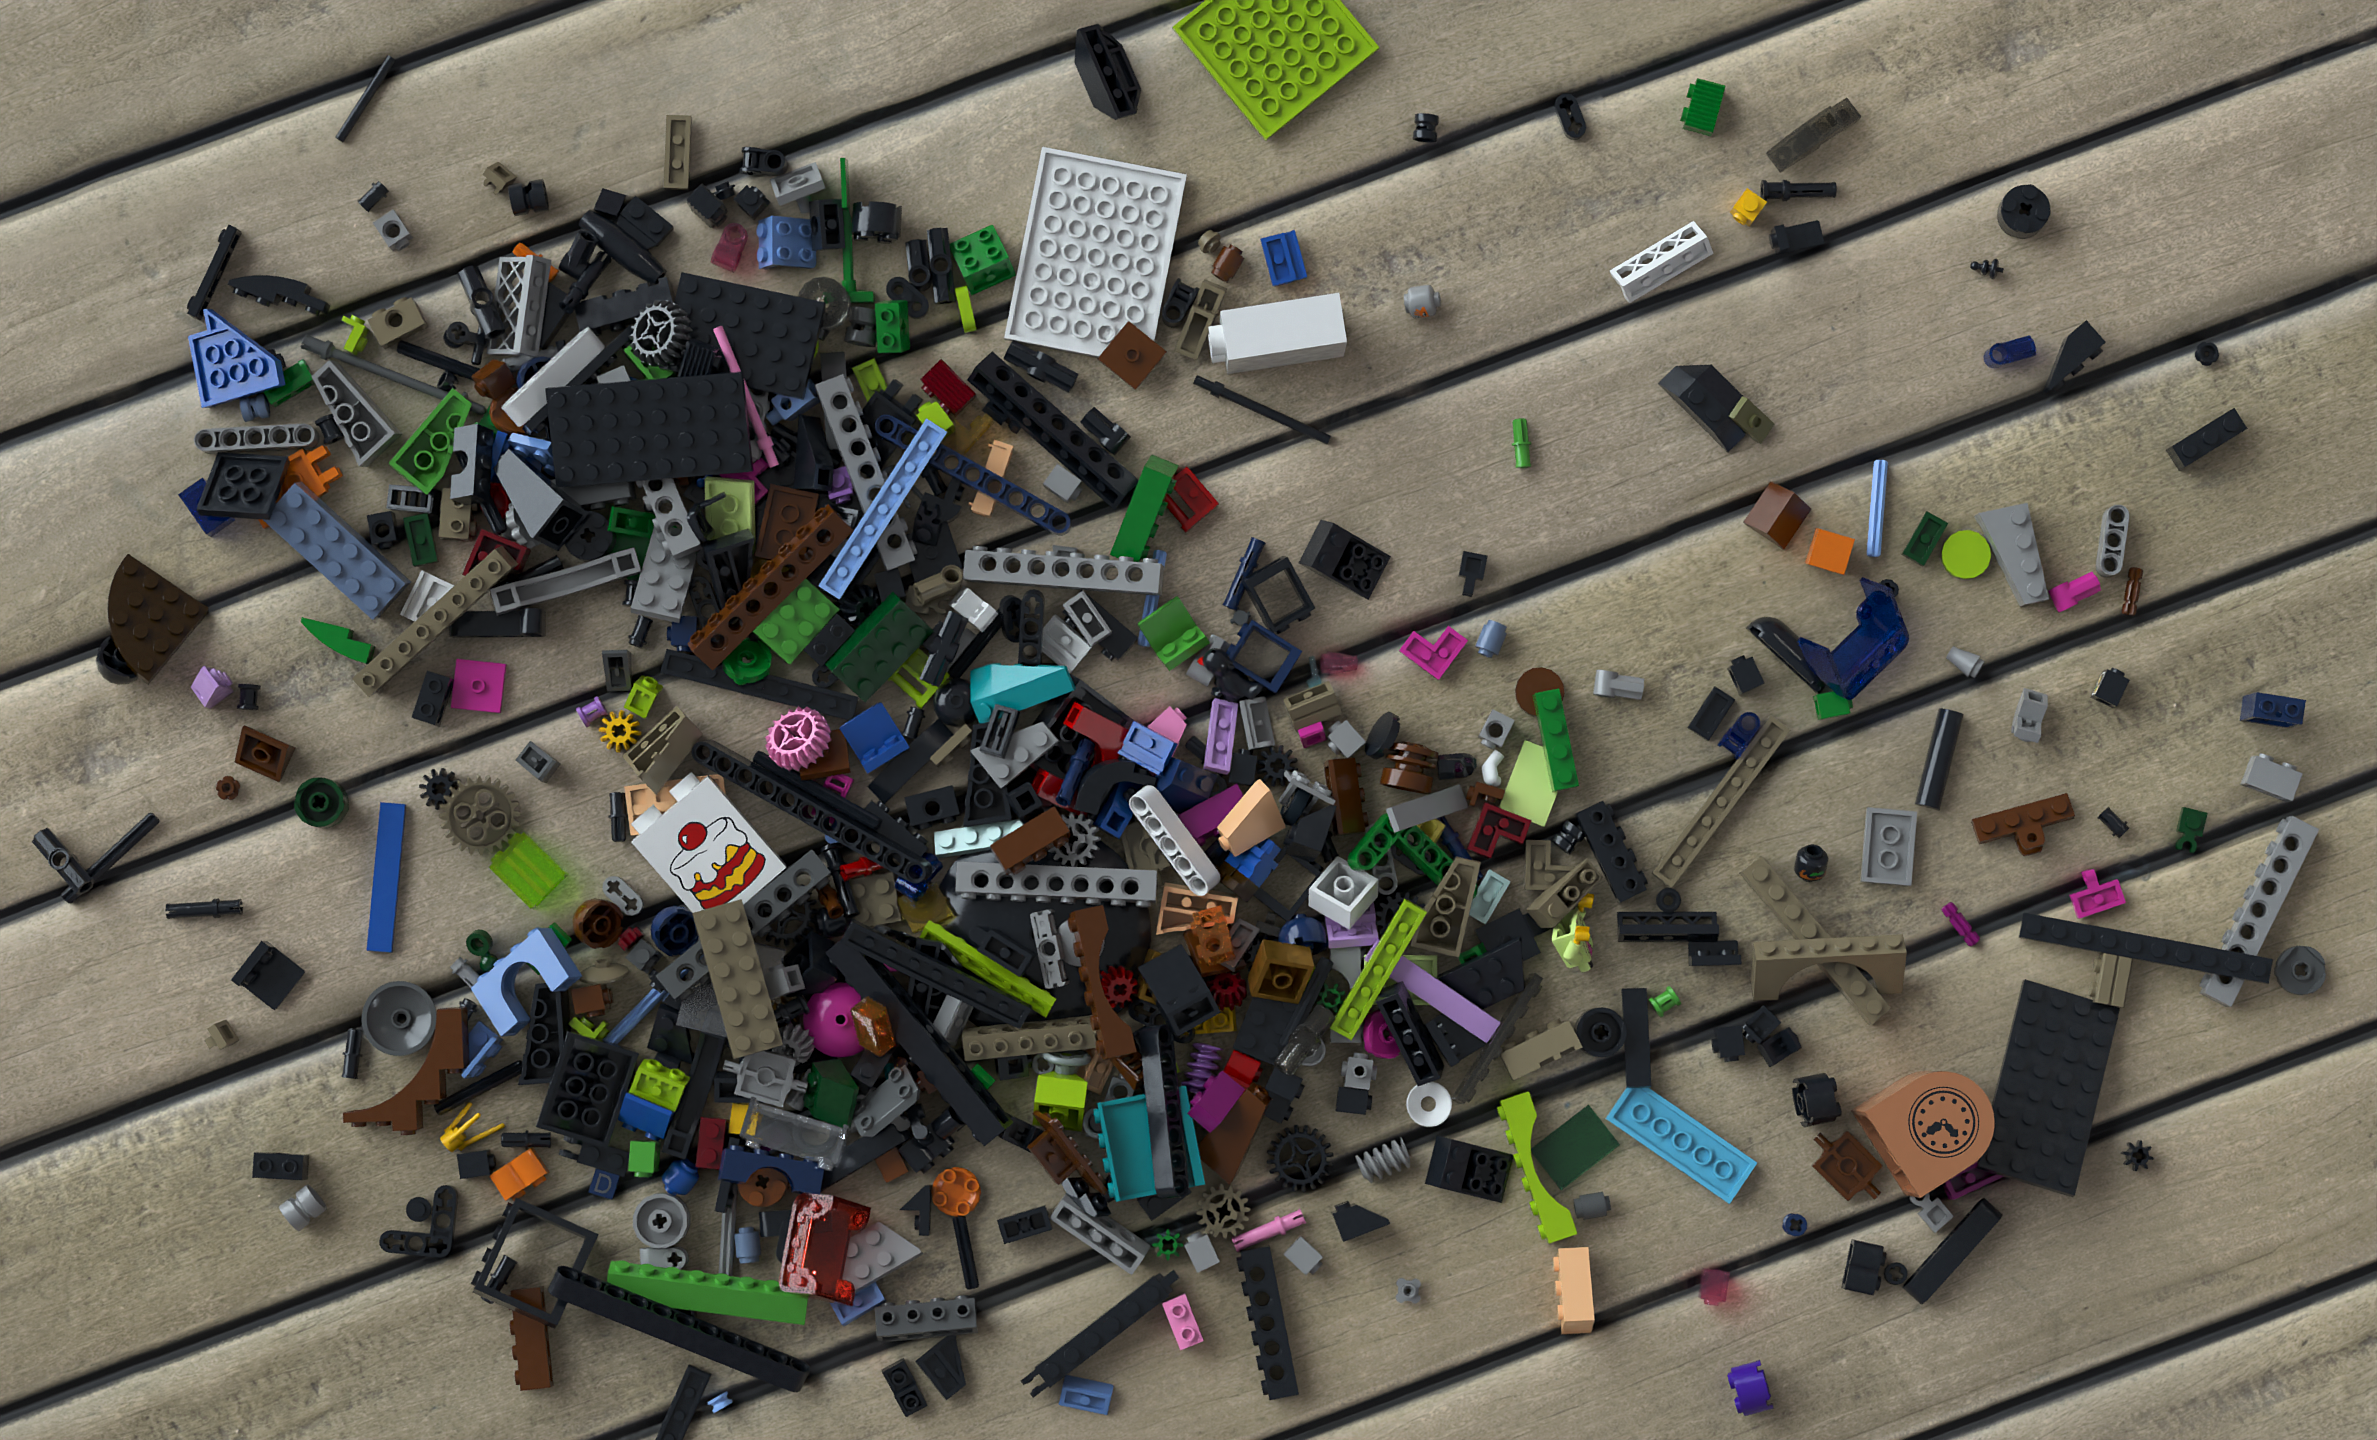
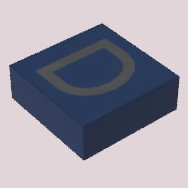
M596 1168L588 1193L613 1200L620 1176Z

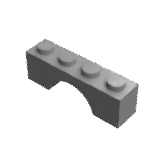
M1361 946L1330 948V960L1334 963L1332 969L1345 977L1351 991L1361 974V963H1364L1365 948H1361ZM1335 1016L1330 1018V1025L1334 1020ZM1365 1023L1360 1025L1352 1040L1330 1029V1043H1361Z

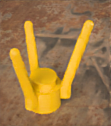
M468 1102L454 1121L444 1129L445 1133L440 1137V1140L450 1152H454L456 1149L462 1151L467 1146L504 1128L505 1124L501 1123L464 1141L467 1138L464 1131L481 1116L480 1113H477L462 1127L459 1128L457 1126L472 1106V1103Z

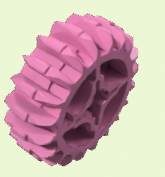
M798 706L795 712L789 709L787 715L781 714L780 720H773L774 727L768 728L769 735L765 737L767 742L765 746L769 757L781 768L784 767L789 771L793 768L799 771L801 766L808 768L809 763L813 762L816 764L818 756L823 757L822 751L829 749L827 743L831 741L829 735L831 730L827 720L818 711L812 710L809 707L803 709Z

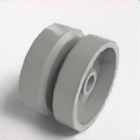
M656 1193L644 1198L637 1205L633 1215V1228L637 1237L645 1245L653 1248H667L679 1243L687 1235L691 1225V1214L687 1204L680 1197L669 1193ZM661 1215L667 1218V1222L663 1225L658 1221Z

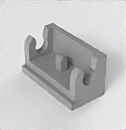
M1266 697L1239 701L1248 750L1275 746Z

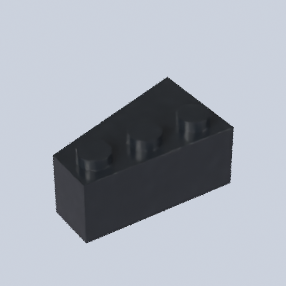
M749 529L701 543L720 611L725 607L726 601L731 596L737 595L743 589L744 583L751 578L754 536ZM750 600L747 602L746 607H750Z

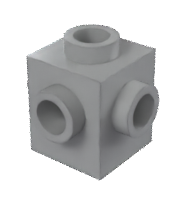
M1354 1053L1353 1057H1348L1347 1062H1342L1341 1076H1345L1344 1087L1370 1090L1371 1080H1376L1377 1066L1373 1065V1060H1368V1054ZM1357 1066L1363 1068V1073L1360 1076L1355 1074Z

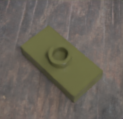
M1743 396L1729 415L1742 430L1760 444L1775 425L1748 398Z

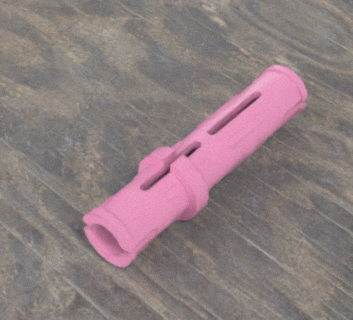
M1301 1209L1281 1218L1279 1216L1274 1217V1221L1238 1236L1231 1237L1236 1251L1240 1252V1250L1278 1234L1285 1235L1286 1231L1306 1224Z

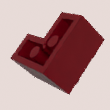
M481 529L462 575L466 576L494 549L503 546L518 563L513 570L522 573L531 550Z
M1484 803L1466 850L1490 859L1499 837L1521 845L1525 840L1532 820Z

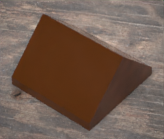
M1770 482L1743 523L1784 550L1811 511V508L1794 492Z
M244 725L241 730L234 762L280 782L296 747Z

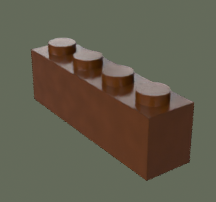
M544 1286L513 1289L510 1291L511 1295L508 1296L546 1312ZM512 1310L513 1320H510V1333L515 1335L516 1345L512 1346L513 1359L518 1361V1370H515L516 1385H520V1391L554 1386L548 1326Z

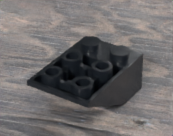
M1320 520L1299 564L1369 600L1391 556L1337 524Z
M1182 944L1137 967L1166 1025L1171 1028L1173 1035L1178 1037L1221 1013L1209 988Z
M1437 1135L1425 1184L1502 1203L1513 1154Z

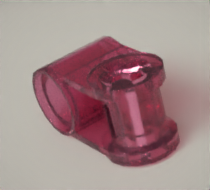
M730 223L724 228L719 243L712 254L711 264L733 273L736 271L748 240V233L742 225ZM738 230L741 237L735 238L733 241L730 234L731 232L736 233Z

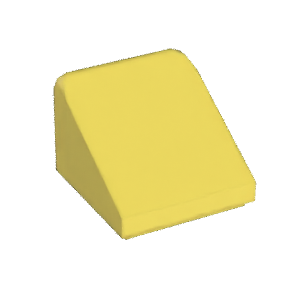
M1434 819L1417 826L1436 844L1446 825L1438 819Z

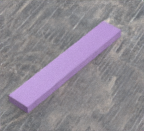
M1377 939L1364 958L1365 961L1368 962L1380 939ZM1403 955L1389 976L1398 983L1403 981L1406 989L1486 1043L1501 1023Z

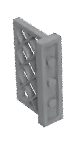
M536 255L500 257L494 304L499 315L501 316L504 312L507 317L503 321L505 330L511 325L513 331L508 336L506 333L499 336L503 343L498 349H496L499 337L491 340L488 339L486 354L538 357L551 266L550 259ZM510 263L513 270L507 276V266ZM517 276L520 282L514 288L512 281ZM506 289H508V291H509L510 294H509V295L507 296V298L504 300V299H503L504 291H505ZM514 300L516 307L510 312L508 306Z

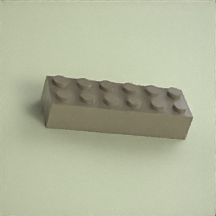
M742 899L694 912L692 915L733 1059L782 1046V1039Z

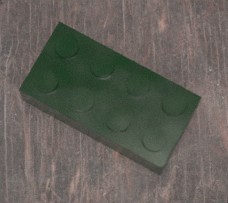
M892 592L825 662V665L866 703L934 631L902 599Z

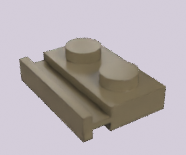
M964 724L930 757L937 767L941 764L943 766L948 764L955 756L953 753L959 747L963 749L972 740V730Z

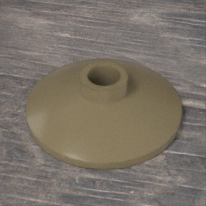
M598 959L595 961V965L580 972L582 977L579 980L587 984L610 983L626 977L629 969L627 966L619 963H610L609 959Z

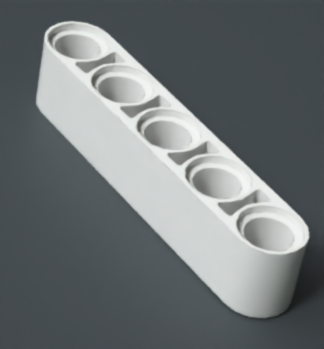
M589 327L585 328L504 403L502 409L518 427L524 425L547 404L545 388L566 386L605 348V345Z
M1147 785L1130 798V809L1189 889L1197 896H1204L1220 882L1218 870L1161 793L1155 787Z

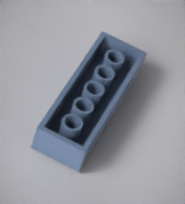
M303 482L294 483L275 504L270 520H263L372 620L378 619L411 583L406 576Z

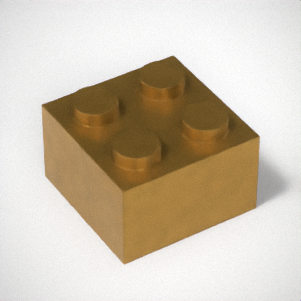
M1263 939L1248 975L1251 996L1299 1004L1314 968L1310 947Z

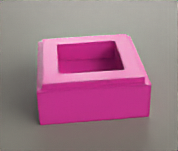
M1321 721L1298 730L1303 748L1327 740Z

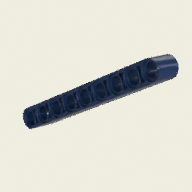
M890 415L880 416L875 423V429L882 439L906 451L909 445L902 443L903 436L907 433L916 435L918 430ZM886 421L894 424L893 430L889 433L881 431V425ZM941 443L937 448L936 454L927 463L1055 535L1063 536L1071 529V520L1062 510ZM950 457L958 459V466L954 469L945 467V462ZM972 469L980 472V477L976 481H969L967 479V473ZM997 481L1002 484V488L998 493L988 491V486L991 482ZM1015 493H1019L1023 496V502L1020 505H1012L1010 497ZM1036 505L1045 508L1044 515L1038 518L1031 514L1033 507ZM1058 517H1062L1067 521L1065 528L1061 530L1053 527V522Z

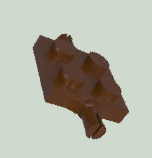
M1845 1131L1833 1142L1826 1139L1820 1132L1817 1135L1818 1137H1815L1813 1140L1823 1149V1152L1812 1167L1846 1201H1849L1857 1192L1865 1190L1875 1200L1878 1197L1877 1195L1881 1194V1191L1871 1181L1883 1165L1848 1131Z

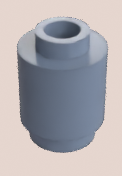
M1488 620L1487 625L1484 624L1475 645L1479 649L1478 653L1488 658H1492L1493 655L1498 656L1507 635L1505 632L1507 627L1496 621Z
M754 1227L738 1228L739 1233L734 1234L736 1258H739L740 1264L759 1262V1255H761L759 1231H754Z

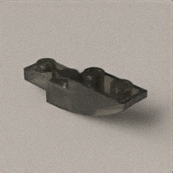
M1845 98L1833 107H1827L1802 124L1767 151L1766 155L1781 173L1819 149L1821 144L1859 121L1862 116L1849 99Z

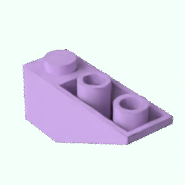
M206 666L200 669L191 685V689L201 703L209 709L234 692L230 686L233 682L225 672L222 673L220 670L217 671L215 668L212 669Z

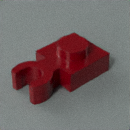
M629 927L619 936L621 939L618 941V945L624 951H628L645 934L639 927L634 929Z

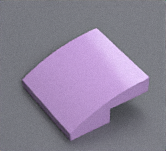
M1374 902L1350 930L1325 916L1329 949L1374 945L1378 939Z

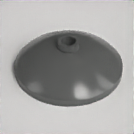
M406 981L389 982L378 987L366 1000L362 1011V1027L369 1042L379 1051L393 1056L410 1055L422 1049L432 1038L436 1028L437 1011L430 995L420 986ZM400 1014L406 1015L404 1023H400L398 1020Z

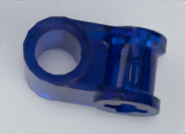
M1752 712L1741 714L1725 732L1717 746H1723L1734 754L1735 759H1738L1760 727L1759 717ZM1749 716L1754 720L1752 730H1745L1742 727L1744 717Z

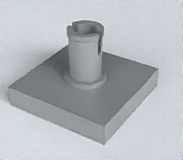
M816 162L770 179L779 206L796 200L801 213L809 212V202L812 201L810 194L825 189Z

